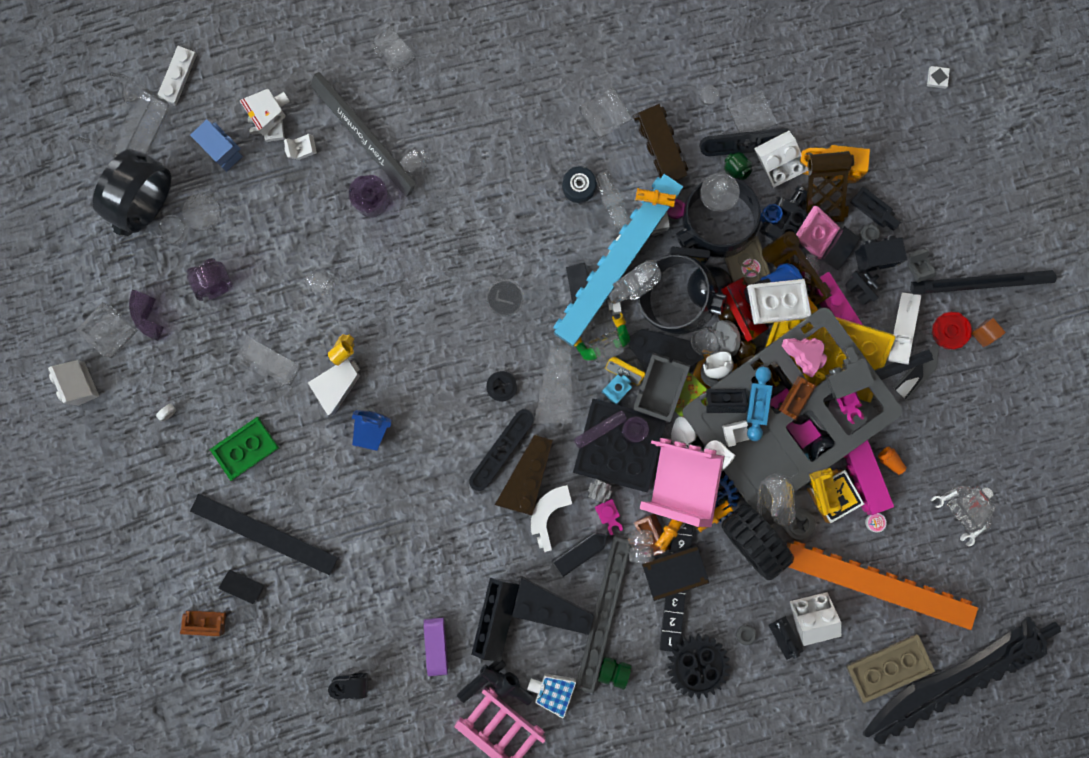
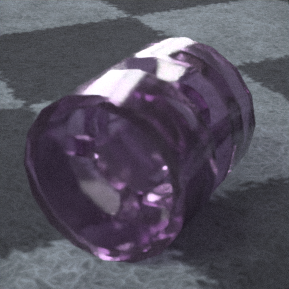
M640 417L629 418L622 426L623 437L631 443L643 441L649 432L647 422Z

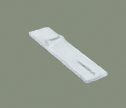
M901 294L894 329L895 340L888 359L890 362L909 363L921 295Z

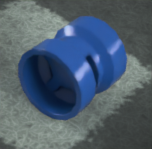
M776 204L768 205L761 213V222H769L776 225L783 214L780 206Z

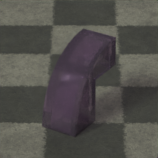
M132 289L129 299V310L134 324L144 335L159 341L164 327L147 320L156 299Z

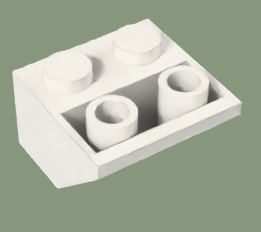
M790 131L754 148L773 188L808 171V168L800 162L801 151Z
M75 360L48 368L50 371L49 378L58 390L56 392L57 397L64 404L79 406L99 397L85 362Z
M828 592L790 601L796 628L803 646L841 637V621Z

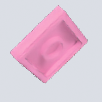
M813 206L796 235L804 248L816 259H821L840 227L818 206Z

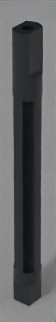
M1053 270L926 280L918 283L915 281L911 282L910 291L915 295L1055 283L1057 275Z

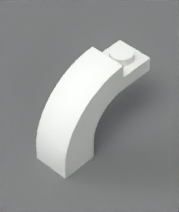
M567 485L546 493L534 508L531 518L532 535L540 533V537H537L539 548H544V552L552 550L546 526L548 517L557 508L572 504Z

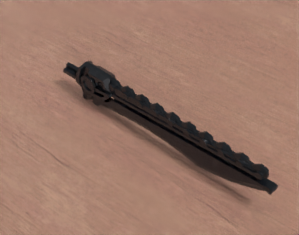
M1026 617L1021 622L1020 627L1014 626L1005 635L967 660L907 686L878 712L865 731H863V735L870 737L898 720V722L875 735L874 740L878 744H885L889 734L899 736L904 726L914 728L917 719L929 720L933 710L937 711V713L943 712L948 702L952 705L958 704L961 695L964 694L966 697L972 696L977 686L980 689L987 688L990 679L993 678L995 681H1000L1005 671L1015 673L1017 670L1043 658L1048 654L1046 646L1048 643L1046 640L1062 632L1060 630L1061 627L1054 621L1038 629L1035 623L1032 622L1031 617ZM1001 656H1003V658L999 659V660L996 661L995 663L991 664L990 666H988V667H986L985 669L981 670L980 672L976 673V674L973 675L972 677L968 678L967 680H965V681H963L962 683L958 684L957 686L953 687V688L950 689L949 691L945 692L944 694H942V695H940L939 697L935 698L934 700L930 701V702L927 703L926 705L922 706L921 708L917 709L916 711L912 712L911 714L907 715L906 717L904 716V715L908 714L909 712L913 711L914 709H916L917 707L921 706L922 704L926 703L927 701L931 700L932 698L936 697V696L939 695L940 693L944 692L945 690H947V689H949L950 687L954 686L955 684L959 683V682L962 681L963 679L967 678L968 676H970V675H972L973 673L977 672L978 670L982 669V668L985 667L986 665L990 664L991 662H993V661H995L996 659H998V658H1000Z

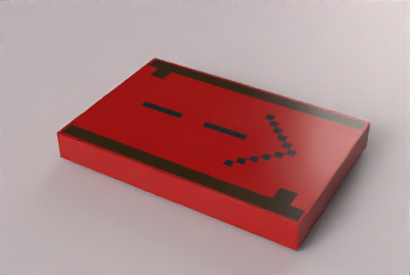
M742 277L724 287L721 291L723 295L728 296L727 303L745 339L750 341L767 330L769 326L767 323L754 325L751 306L748 304L744 294V289L748 284L745 278Z

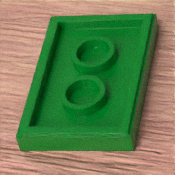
M256 417L209 450L229 480L233 481L280 449V447L261 419Z

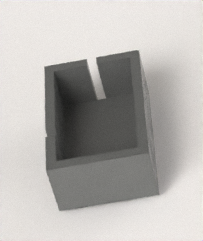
M653 352L633 410L671 422L690 365L675 359L671 363L669 362V357Z

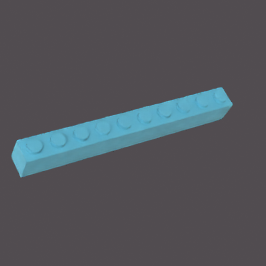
M665 174L661 179L657 177L651 186L654 188L652 191L659 190L660 193L676 195V198L683 189L682 185ZM641 201L643 203L639 210L636 208L630 216L632 221L629 225L625 224L620 230L619 234L621 236L618 241L614 239L609 246L610 252L607 257L603 255L597 265L600 267L598 270L590 273L586 279L588 281L586 287H581L575 295L577 297L575 303L572 304L570 302L565 309L566 316L563 320L559 318L553 328L556 329L554 335L574 347L671 206L652 205L650 202Z

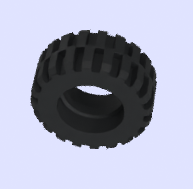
M749 504L741 505L722 521L721 527L728 538L754 569L766 580H773L793 563L794 556L770 524Z

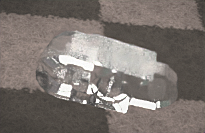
M646 261L613 284L615 290L609 294L612 304L619 303L625 299L636 300L653 289L652 286L661 280V271L656 261Z

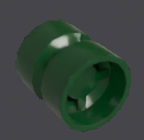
M605 656L598 681L605 684L612 682L614 687L625 690L632 665L624 662L617 664L615 659Z

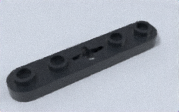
M781 128L707 136L700 141L699 147L702 154L708 157L735 154L737 152H756L754 148L790 130ZM746 139H749V141H750V142L748 143V146H745V145H744V142L746 141Z
M522 409L515 414L472 473L469 484L473 490L482 491L489 485L532 426L534 417L529 410ZM506 442H508L505 448L507 453L505 455L501 454L497 459H495V456L498 453V450L496 448L498 446L502 447Z

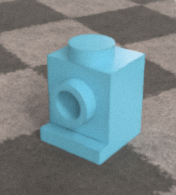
M617 375L602 390V393L614 404H617L632 388L629 385L631 381L625 375L621 377ZM620 384L622 390L616 391L615 385Z

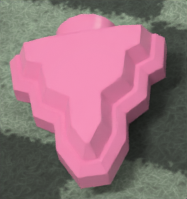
M795 338L783 340L782 347L795 358L796 364L802 367L803 373L813 377L818 369L825 365L827 356L823 353L824 344L821 340L816 338L811 340L805 338L801 341Z

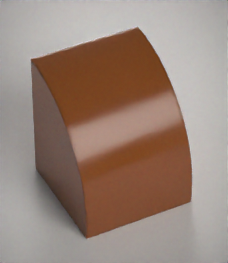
M991 318L980 324L971 334L982 347H986L1006 332L994 318Z

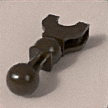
M727 303L726 310L723 315L718 314L719 321L729 320L733 322L739 331L740 347L734 357L739 360L736 364L737 367H740L755 356L757 351L756 344L752 340L747 341ZM759 358L751 364V367L755 370L764 363ZM770 364L767 368L771 371V378L766 382V385L776 388L779 386L780 381L775 367ZM756 376L752 377V383H754Z

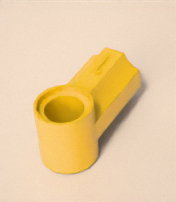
M342 334L334 347L328 352L329 359L335 365L339 366L354 354V338L351 335Z

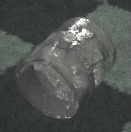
M633 530L628 532V545L631 546L629 548L630 562L647 563L654 560V549L651 547L653 544L652 531Z

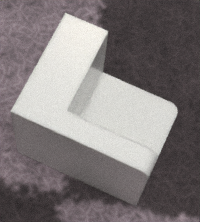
M746 420L722 426L728 447L735 446L738 442L749 440L747 436L748 423Z

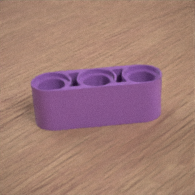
M444 618L424 619L427 675H448Z

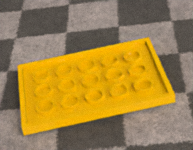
M836 317L872 368L876 370L884 367L895 340V335ZM805 319L774 322L765 348ZM809 322L804 327H802L801 330L805 334L809 330H811L813 326ZM821 327L806 338L809 340L816 338L823 342V353L827 356L826 363L822 367L825 370V375L830 374L829 370L833 368L843 367V360L847 358L824 327ZM824 377L823 380L820 379L819 382H818V384H820L821 382H823V381L826 379V377ZM869 387L857 391L860 400L871 402L874 394Z

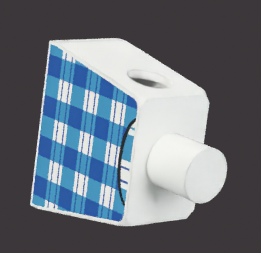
M544 674L542 682L531 678L527 690L538 693L535 703L564 718L576 679Z

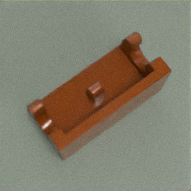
M798 376L779 411L797 420L816 385Z
M187 610L186 614L182 615L180 634L221 636L225 632L226 612Z

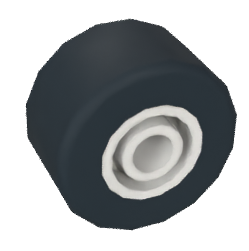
M573 167L564 175L562 183L563 193L572 202H586L595 193L596 177L586 167Z

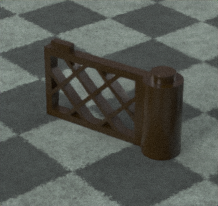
M849 151L808 156L807 215L812 210L813 205L818 206L834 222H842L845 217H848L849 207L848 205L846 206L848 174L851 167L854 166V156L850 155ZM843 175L842 180L837 185L831 181L835 176ZM814 178H824L825 180L818 187L813 184ZM829 183L833 188L825 194L821 189ZM838 190L841 193V197L833 201L830 197ZM819 192L823 198L815 203L812 201V198ZM828 200L832 205L824 211L820 206ZM836 207L840 210L839 216L829 215Z
M788 231L764 247L762 256L766 262L774 264L776 269L782 265L781 263H789L799 269L802 278L805 279V283L811 286V291L807 290V294L814 305H817L832 296L831 290L826 282H822L799 248L800 240L794 232ZM794 255L800 260V264L794 262ZM805 272L810 275L811 280L805 278ZM816 288L821 291L823 296L816 294Z

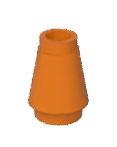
M886 447L879 453L878 458L880 462L898 475L907 469L894 448Z

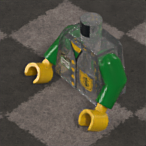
M620 313L621 317L619 319H615L612 316V320L617 327L616 330L585 343L582 342L581 337L574 346H576L584 360L600 363L625 352L624 347L629 344L630 335L622 313Z

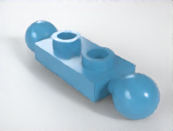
M767 367L757 369L755 376L758 384H751L746 421L747 423H752V426L747 430V436L752 441H758L763 436L760 424L767 425L772 386L766 385V382L771 378V371Z

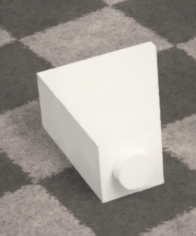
M346 359L339 366L335 365L308 382L329 416H333L360 377L358 373L360 368L354 360L351 362L350 359Z

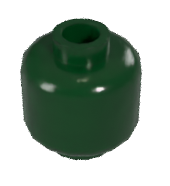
M741 152L731 153L725 159L724 170L730 177L743 181L752 173V162Z

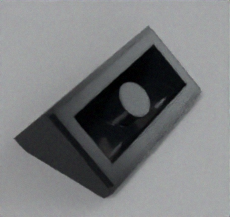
M585 262L566 267L572 304L577 300L575 295L581 287L585 288L588 284V281H586L588 276Z
M706 389V413H746V389Z
M229 570L218 589L251 604H256L265 585Z

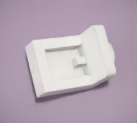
M311 134L304 135L295 140L288 138L284 140L285 152L288 158L301 160L317 153L314 137Z

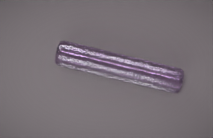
M619 411L576 437L574 442L578 448H582L625 422L627 418L622 411Z

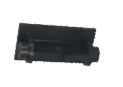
M786 616L769 624L768 626L786 660L792 657L793 659L798 658L804 650Z

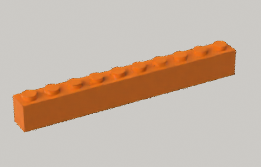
M794 541L793 544L787 542L786 546L794 556L793 563L789 568L972 630L978 607L972 606V601L963 598L957 601L953 599L954 595L942 591L940 595L934 593V588L925 585L923 589L917 587V582L905 579L904 582L897 580L898 576L887 572L885 576L879 574V569L870 566L867 569L861 568V563L849 560V563L841 561V556L832 553L830 557L824 555V550L812 547V550L804 548L805 544Z

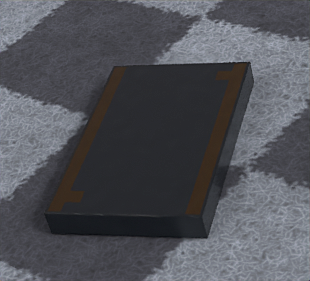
M697 545L641 563L653 601L709 584Z

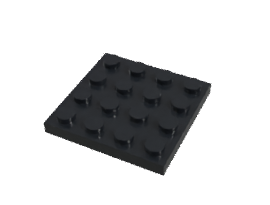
M592 398L573 473L648 493L660 447L652 444L651 441H660L666 421L631 408Z

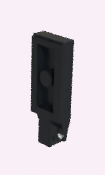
M862 187L850 201L852 205L883 228L887 226L894 231L901 223L893 217L895 215L892 211L893 209L865 187Z

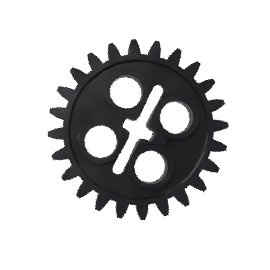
M697 633L696 639H694L690 634L689 641L682 638L683 644L681 645L676 642L675 644L678 649H671L674 655L667 658L672 663H668L666 666L672 670L668 671L667 674L672 677L670 679L671 683H676L675 688L677 690L681 689L683 695L688 692V696L692 698L695 693L696 697L700 699L703 693L708 698L709 691L715 695L714 688L721 690L720 682L726 684L723 677L730 674L725 669H729L731 666L725 662L729 661L730 658L724 656L727 651L721 649L722 644L720 642L716 643L715 638H711L709 641L708 635L705 634L702 639L701 635ZM694 650H696L697 660L701 663V665H699V669L704 680L702 683L700 673L696 669L698 667V664L693 653ZM705 650H709L708 657L702 658V653ZM687 655H690V661L688 663H683V658ZM714 669L713 675L706 677L707 671ZM691 674H695V679L692 682H688V677Z

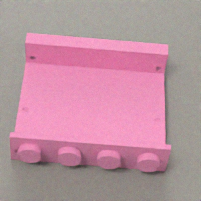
M660 438V441L652 440L651 443L660 446L661 450L652 501H641L640 509L697 527H712L724 456L716 454V450L705 448L704 451H701L700 446L689 445V447H686V443L675 441L672 444L671 439Z

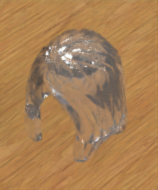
M775 473L767 476L760 483L756 511L762 516V506L766 507L770 511L774 522L782 526H789L795 520V492L788 476Z

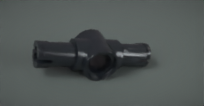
M486 664L481 668L479 676L493 683L494 690L499 697H515L527 706L531 704L534 694L521 687L519 679L514 673H498Z

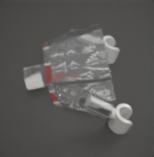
M957 486L943 493L944 495L941 497L933 496L931 501L936 498L940 499V504L934 507H942L944 501H948L946 505L968 532L960 537L961 541L970 537L969 542L966 543L967 546L974 545V538H979L990 529L995 505L990 500L993 492L989 488Z

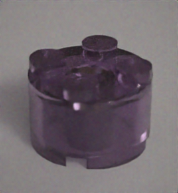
M362 175L357 177L349 187L350 201L361 215L374 218L387 209L390 195L384 182L375 175ZM367 194L373 195L371 198L366 197Z
M214 258L206 260L203 265L191 267L186 271L188 282L195 298L199 301H204L203 297H208L209 300L217 298L229 291L228 286L232 287L233 285L224 264L216 261Z

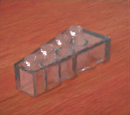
M571 345L551 346L534 425L573 423Z

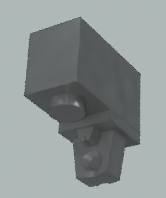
M853 346L843 349L847 358L843 360V369L836 367L829 370L830 374L825 375L833 398L839 399L875 385L866 359L862 358L861 354H856Z

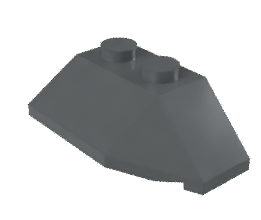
M836 398L824 402L846 434H851L878 415L870 402L860 400L862 406L857 409L864 414V419L862 420L858 415H855L853 417L855 424H851L847 419V414L842 413ZM811 410L804 412L821 430L826 431ZM879 431L878 433H876V434H875L874 436H872V437H877V436L879 435L880 431Z

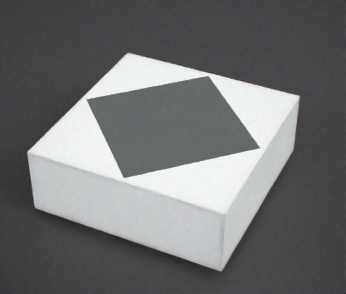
M931 66L928 72L927 86L946 89L948 87L950 68Z

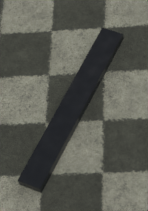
M202 494L197 495L190 512L329 576L339 558Z

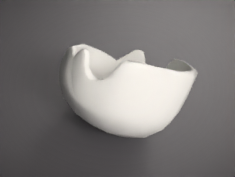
M719 352L706 358V365L703 364L705 374L715 379H721L729 375L733 369L731 354Z

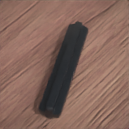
M501 659V662L494 661L489 665L491 669L498 673L506 666L503 659ZM478 675L457 693V697L461 702L465 703L489 681Z

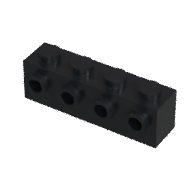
M489 579L471 655L483 660L501 662L519 584L503 579Z

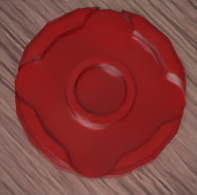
M951 311L944 313L936 318L933 323V338L944 349L954 350L962 348L971 338V324L959 312Z

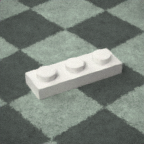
M177 46L157 94L158 99L177 105L197 56L194 51Z

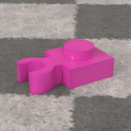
M857 392L837 399L842 413L847 414V419L851 424H855L853 420L855 415H858L862 420L864 419V414L857 409L862 406Z
M612 499L595 506L601 523L605 524L608 522V532L611 536L614 535L612 532L613 526H618L620 531L623 530L622 525L615 520L620 515Z

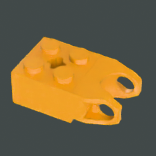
M831 145L828 149L808 148L801 152L800 162L808 167L806 160H808L809 155H805L806 153L814 155L849 151L850 155L854 156V166L849 171L848 183H856L868 172L870 149ZM806 171L802 174L809 175V171ZM843 175L835 176L831 181L842 180Z

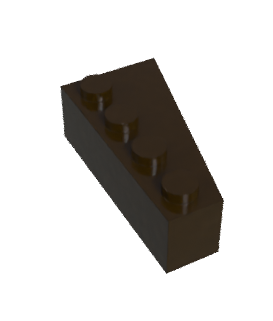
M659 103L632 115L634 121L638 120L640 123L639 132L644 139L647 138L646 148L648 152L656 158L653 160L660 179L664 174L674 181L688 176L686 172L688 171L687 164L680 157V146L673 139V128L670 124H667L665 119L667 117L665 108L661 107Z
M536 435L533 436L497 499L496 506L528 515L533 514L553 440Z

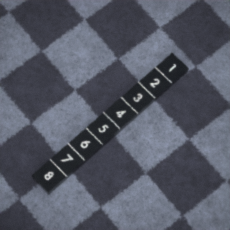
M682 524L677 532V537L671 541L670 554L691 547L693 525ZM686 591L665 598L659 650L672 652L671 649H678L675 643L680 644Z

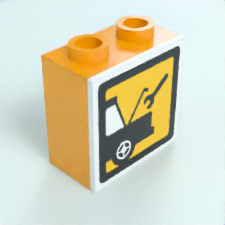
M832 470L841 510L825 516L821 513L826 523H832L864 505L845 470ZM810 483L811 486L807 488V491L817 506L812 483Z

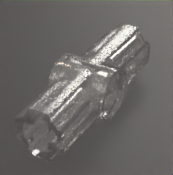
M604 171L599 173L595 177L603 207L606 212L608 211L615 230L621 229L625 224L629 225L630 223L624 208L623 197L619 189L616 188L610 172Z

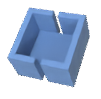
M206 119L190 134L226 172L243 157L238 152L240 150L239 146L215 122L211 124Z

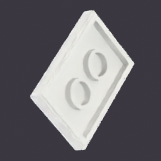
M805 279L751 284L747 286L754 325L806 319L811 315Z

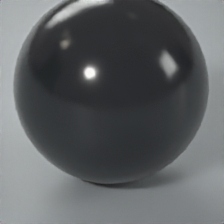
M705 265L716 279L719 294H723L721 289L732 283L730 275L719 266ZM698 268L691 274L688 280L687 291L692 302L698 307L703 308L707 298V282L703 272Z

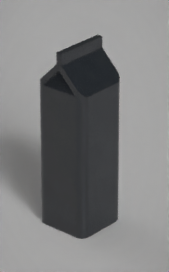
M592 532L552 559V561L564 577L605 548L606 538L610 534L608 532L605 534Z

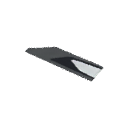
M934 343L929 348L933 355L932 361L909 369L893 386L906 400L937 369L939 349L937 343Z

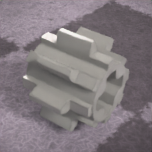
M595 479V482L589 486L588 491L590 494L588 497L605 503L606 499H610L612 494L610 489L612 486Z

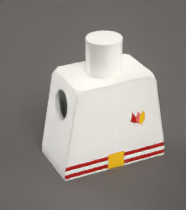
M269 89L240 100L262 136L267 134L285 118L286 115L281 107L290 102L284 92L274 97Z

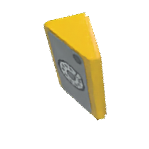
M614 356L610 357L605 367L606 370L620 377L625 375L635 385H639L645 375V372Z

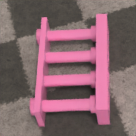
M486 686L482 690L485 698L468 719L460 717L454 726L491 758H509L504 754V748L521 727H524L531 735L516 754L510 758H523L537 739L544 743L546 737L544 735L545 732L539 726L535 725L534 727L501 700L492 687L488 689ZM492 701L501 709L483 731L478 732L473 728L474 723ZM508 714L516 722L501 741L494 745L489 741V735Z

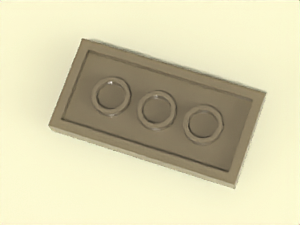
M917 634L846 665L863 703L935 672L922 641Z

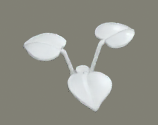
M678 417L671 432L672 443L674 444L675 441L686 443V447H689L696 439V432L684 417ZM713 440L705 446L706 449L716 450V454L724 456L721 471L736 456L720 441Z

